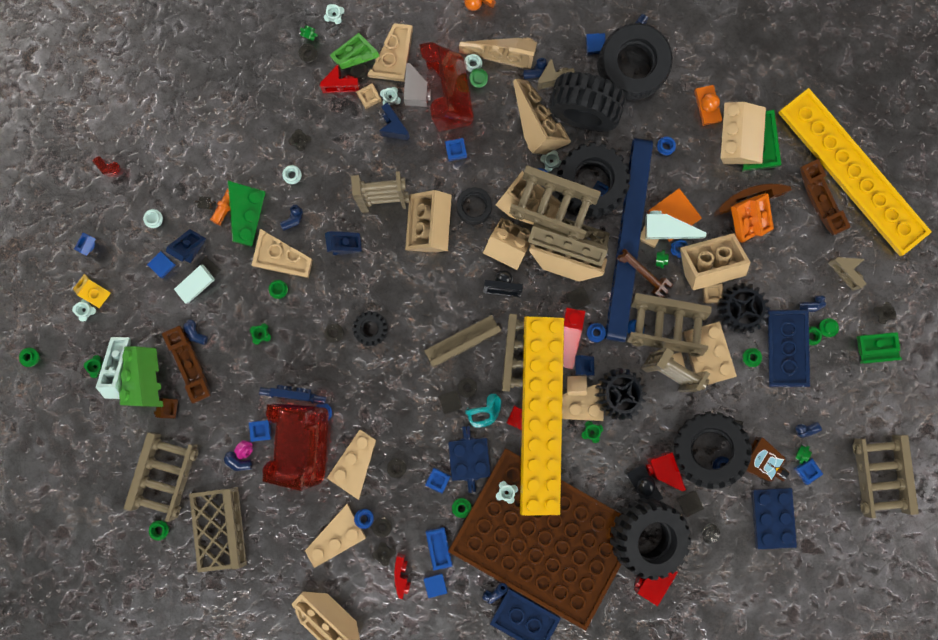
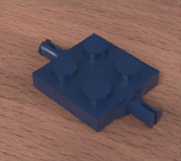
M277 385V388L260 387L259 395L271 396V398L275 396L311 401L312 404L320 403L326 405L327 396L312 394L311 389L296 388V391H292L291 386Z
M463 426V438L458 441L448 442L451 481H467L468 493L476 492L475 480L490 477L487 438H472L470 426Z

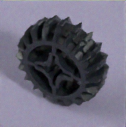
M741 283L740 286L734 284L733 288L728 287L726 289L727 293L723 292L721 294L724 299L718 300V303L722 304V306L717 307L718 311H722V314H719L718 317H724L723 325L729 323L727 326L728 330L734 327V333H739V331L742 334H746L747 331L754 333V329H761L760 324H766L764 318H768L770 315L765 311L770 310V307L765 306V303H768L769 300L763 299L766 293L759 294V287L753 290V284H748V286H746V283ZM736 294H746L748 298L742 301L734 298ZM754 302L756 304L757 311L753 308ZM742 305H745V307H746V308H745V309H746L745 312H742V310H741V309H742V308H741ZM730 306H732L734 309L733 316L730 311ZM745 316L752 318L753 321L749 324L739 322V319Z
M622 368L611 369L609 373H604V378L598 380L601 385L595 387L599 390V393H595V396L600 398L596 402L597 404H602L600 410H606L605 415L607 417L611 416L613 420L619 419L622 421L625 418L632 419V415L637 416L639 414L638 410L643 409L641 403L646 402L642 398L643 395L647 394L642 392V388L646 386L644 384L640 385L642 378H636L635 372L630 373L629 369H624L623 371ZM618 378L624 380L619 386L612 384ZM622 403L629 404L624 410L617 409L618 405Z

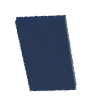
M768 310L770 315L768 317L769 387H810L809 310Z

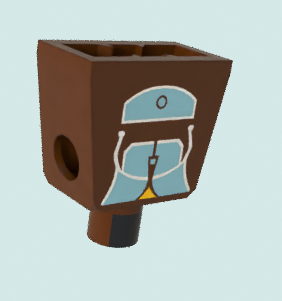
M756 437L751 444V461L746 472L769 482H772L775 477L785 481L789 475V471L782 467L785 457L764 438Z

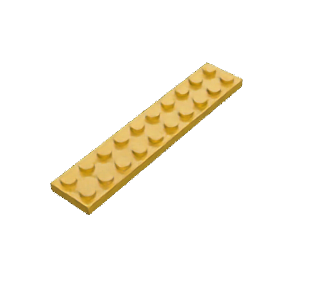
M809 88L778 112L899 256L905 255L932 232Z
M524 317L521 515H560L564 318Z

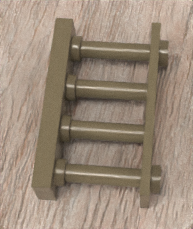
M526 165L523 179L527 182L518 206L511 204L509 214H512L518 220L526 219L567 234L571 239L583 240L587 231L581 229L589 206L597 204L601 191ZM538 184L544 186L545 191L537 212H533L525 208L534 185ZM558 191L563 193L564 196L556 218L552 219L544 216L552 192ZM571 198L580 199L582 202L574 226L563 223Z
M396 171V180L365 183L359 175L351 176L352 194L362 213L369 212V207L372 204L401 202L402 208L407 209L406 203H410L409 192H405V177H401L400 171Z
M635 293L632 298L631 307L638 310L635 332L629 334L627 338L628 343H632L634 346L645 345L662 349L669 348L673 351L689 353L694 357L705 354L708 346L700 344L702 321L709 317L712 306ZM646 310L655 311L656 313L654 336L643 334ZM664 314L675 316L673 339L662 337ZM683 317L693 318L694 320L692 343L681 341Z
M509 314L501 390L504 392H510V388H514V386L523 387V379H515V377L511 376L512 369H516V367L523 368V360H517V358L513 357L514 350L518 348L524 349V341H519L518 338H515V332L519 331V329H524V322L517 319V314Z
M669 348L651 352L641 368L647 373L659 371L681 384L677 390L680 393L704 390L709 383V372L694 373L674 361L672 357L674 351Z
M147 432L123 509L133 511L140 506L167 513L165 521L170 522L175 520L180 514V501L192 462L198 456V444H188V448H183L162 442L160 433ZM161 449L185 456L182 467L157 461L154 458L156 450ZM155 468L179 475L176 487L151 480L148 477L150 469ZM150 487L173 494L170 506L145 499L142 496L144 488Z
M891 435V442L866 444V439H854L852 448L856 455L862 500L860 509L863 516L876 518L875 511L899 508L905 514H919L908 435ZM894 451V461L869 464L867 452ZM896 470V481L871 483L870 471ZM899 490L900 499L898 501L874 503L873 491Z

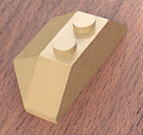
M532 243L529 249L543 270L576 281L603 276L607 263L605 258L602 266Z
M302 592L292 603L300 623L317 640H360L357 621L329 594Z

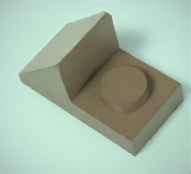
M551 59L538 80L537 90L553 87L556 79L561 74H566L567 72L574 73V68H561L555 72Z
M837 257L828 262L853 291L861 289L867 284L863 280V276L854 270L864 259Z

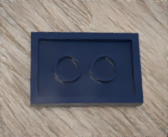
M792 488L751 489L756 549L797 548Z
M508 588L490 621V625L516 640H550L561 618Z

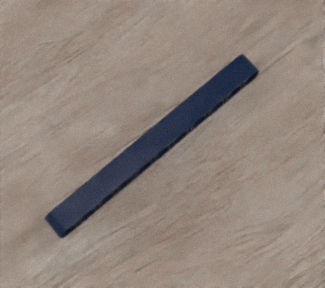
M633 138L631 145L629 170L627 173L630 174L631 180L628 183L630 187L623 202L605 340L625 342L627 337L636 269L628 262H620L617 257L622 255L623 249H627L636 260L638 258L653 149L652 140Z

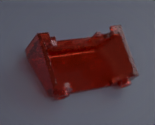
M433 42L419 44L421 55L426 61L427 68L434 69L438 76L441 77L444 97L435 99L430 105L431 117L436 128L440 132L470 125L474 115L462 55Z
M267 404V420L271 423H276L274 460L264 465L263 482L298 491L319 485L325 476L328 410L314 406Z

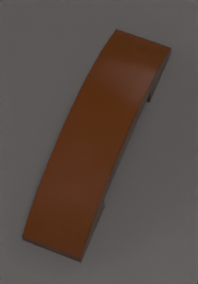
M819 159L800 167L810 201L828 231L832 235H836L850 228L851 226L844 211H839L825 182L824 177L826 173Z
M762 184L744 189L721 204L714 212V216L731 212V206L737 204L736 202L767 193L769 199L785 195L792 190L791 186Z
M179 325L162 333L168 350L172 351L185 381V389L191 403L194 404L211 396L200 362L182 327Z

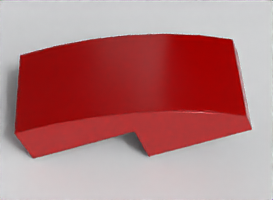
M400 553L396 556L394 578L398 598L403 599L404 594L409 593L411 582H407L408 576L401 574V572L405 573L408 561H405V555Z

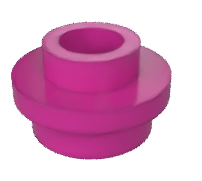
M241 441L234 450L237 458L249 457L253 451V444L249 441Z

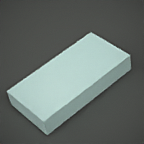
M200 265L174 290L184 303L188 304L215 279L204 265Z

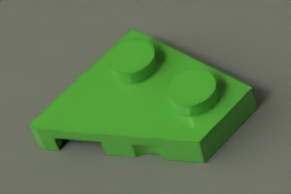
M360 33L330 54L331 59L339 65L341 70L380 56L377 50Z

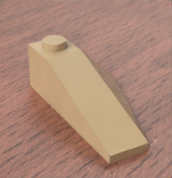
M531 38L460 42L459 53L466 55L476 54L483 59L531 69L537 42Z
M515 79L513 81L523 134L528 144V149L534 154H547L552 150L568 145L571 141L560 122L556 124L550 116L549 108L547 109L540 103L541 97L529 81Z

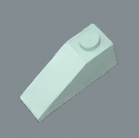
M650 211V214L645 216V239H704L706 237V232L668 214H662V211Z
M130 337L110 338L96 384L97 390L104 399H120L121 373L123 371L122 355L124 347H130L131 345Z

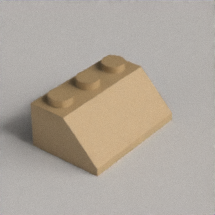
M727 102L724 104L721 160L723 164L763 163L766 107L747 102Z
M432 190L409 195L410 203L405 250L422 252L448 251L451 194Z
M734 233L680 248L685 277L692 290L744 277L747 275L751 263Z

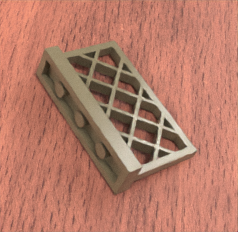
M563 219V223L574 226L575 221ZM534 223L528 242L602 266L608 252L610 233L583 224L581 229L587 231L584 239L574 240L569 238L567 234Z
M238 487L190 493L197 571L239 569L246 566L247 560ZM217 494L223 495L221 506H218L213 501ZM201 496L207 501L202 509L197 505L196 497ZM209 504L217 509L212 517L205 512ZM219 513L225 516L223 526L215 521ZM201 515L209 520L204 528L199 525L198 521ZM211 524L219 529L214 537L207 532ZM222 532L227 536L228 540L225 546L217 540ZM203 535L211 540L206 548L201 544ZM214 543L222 549L217 556L209 551ZM224 552L229 555L230 564H224L219 560ZM205 555H208L213 560L211 565L207 567L203 566V557Z

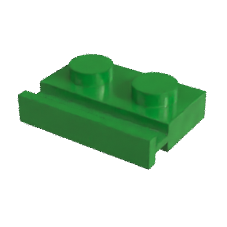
M898 332L857 336L859 355H861L860 364L902 360L899 353Z

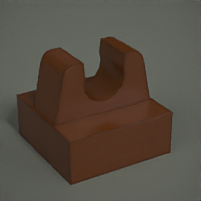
M159 398V401H163V407H156V411H154L155 417L176 419L178 399Z

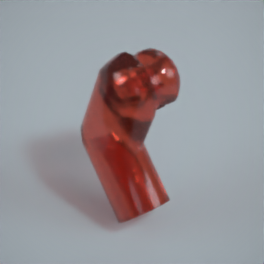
M100 156L93 160V163L103 175H117L121 170L117 162L106 164Z

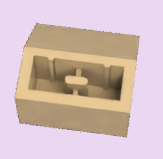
M501 218L492 232L483 254L518 270L531 244L528 242L531 232L510 220Z

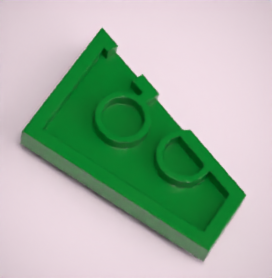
M774 110L766 111L763 163L743 164L742 171L781 166Z
M227 181L232 242L252 247L265 191Z

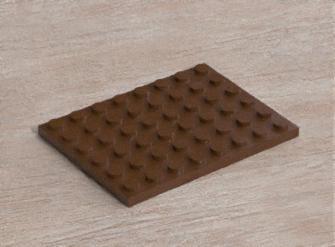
M505 448L448 552L586 631L622 565L612 551L614 546L610 544V538L613 537V534L610 533L611 527H615L614 519L616 516L619 517L621 513L561 480L560 515H521V457ZM502 481L509 485H516L518 488L512 504H508L504 500H497L496 493L500 489L499 484Z

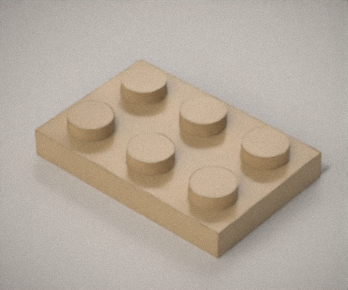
M720 321L702 326L700 344L707 345L708 350L703 356L699 357L691 356L688 353L693 372H709L708 385L737 377ZM694 329L682 332L685 342H693Z

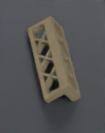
M491 315L424 351L434 368L501 332L499 325L497 326Z

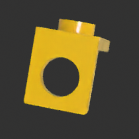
M85 274L73 288L79 297L98 308L102 306L111 294L105 288L91 281Z

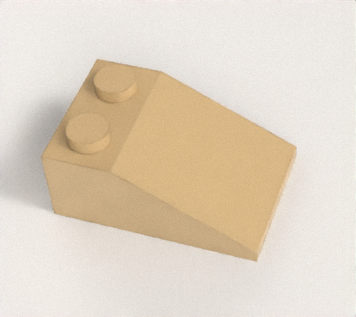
M523 171L496 204L498 208L514 218L512 214H509L511 204L518 206L527 183L523 179ZM534 185L525 209L537 212L545 191L542 186ZM551 195L544 216L555 219L561 202L553 195ZM526 219L520 220L532 225L534 224V222L528 221Z

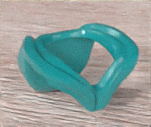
M497 394L488 395L486 407L469 409L468 407L465 414L468 415V419L473 427H486L497 419L502 404L501 398ZM479 412H487L490 414V417L483 421L474 422L472 415Z

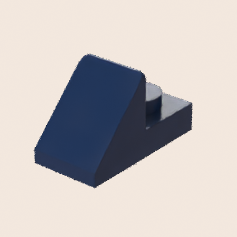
M388 102L381 106L383 111L381 116L388 124L380 129L381 136L401 140L410 139L408 131Z
M189 229L167 246L166 253L181 262L185 260L191 263L206 238Z
M335 231L325 233L327 252H333V255L362 251L360 233Z

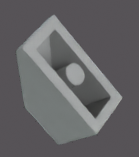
M406 63L405 106L427 107V101H431V89H428V82L410 63Z

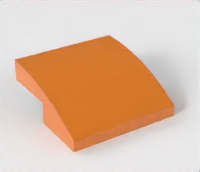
M680 188L647 211L648 214H650V211H662V214H668L691 226L702 219Z
M767 193L731 206L736 238L739 242L744 243L755 235L763 236L774 229L769 195Z

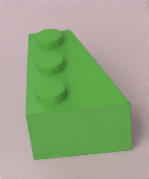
M124 347L122 355L123 371L121 373L122 384L119 394L120 405L163 407V401H159L158 395L161 383H157L156 372H159L156 348Z

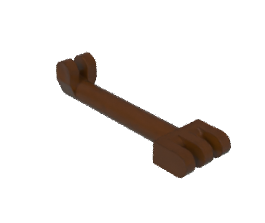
M623 249L622 255H619L617 259L622 263L628 262L655 287L651 292L656 297L665 298L660 292L667 295L669 290L664 286L666 285L671 289L673 284L663 277L659 281L627 249Z

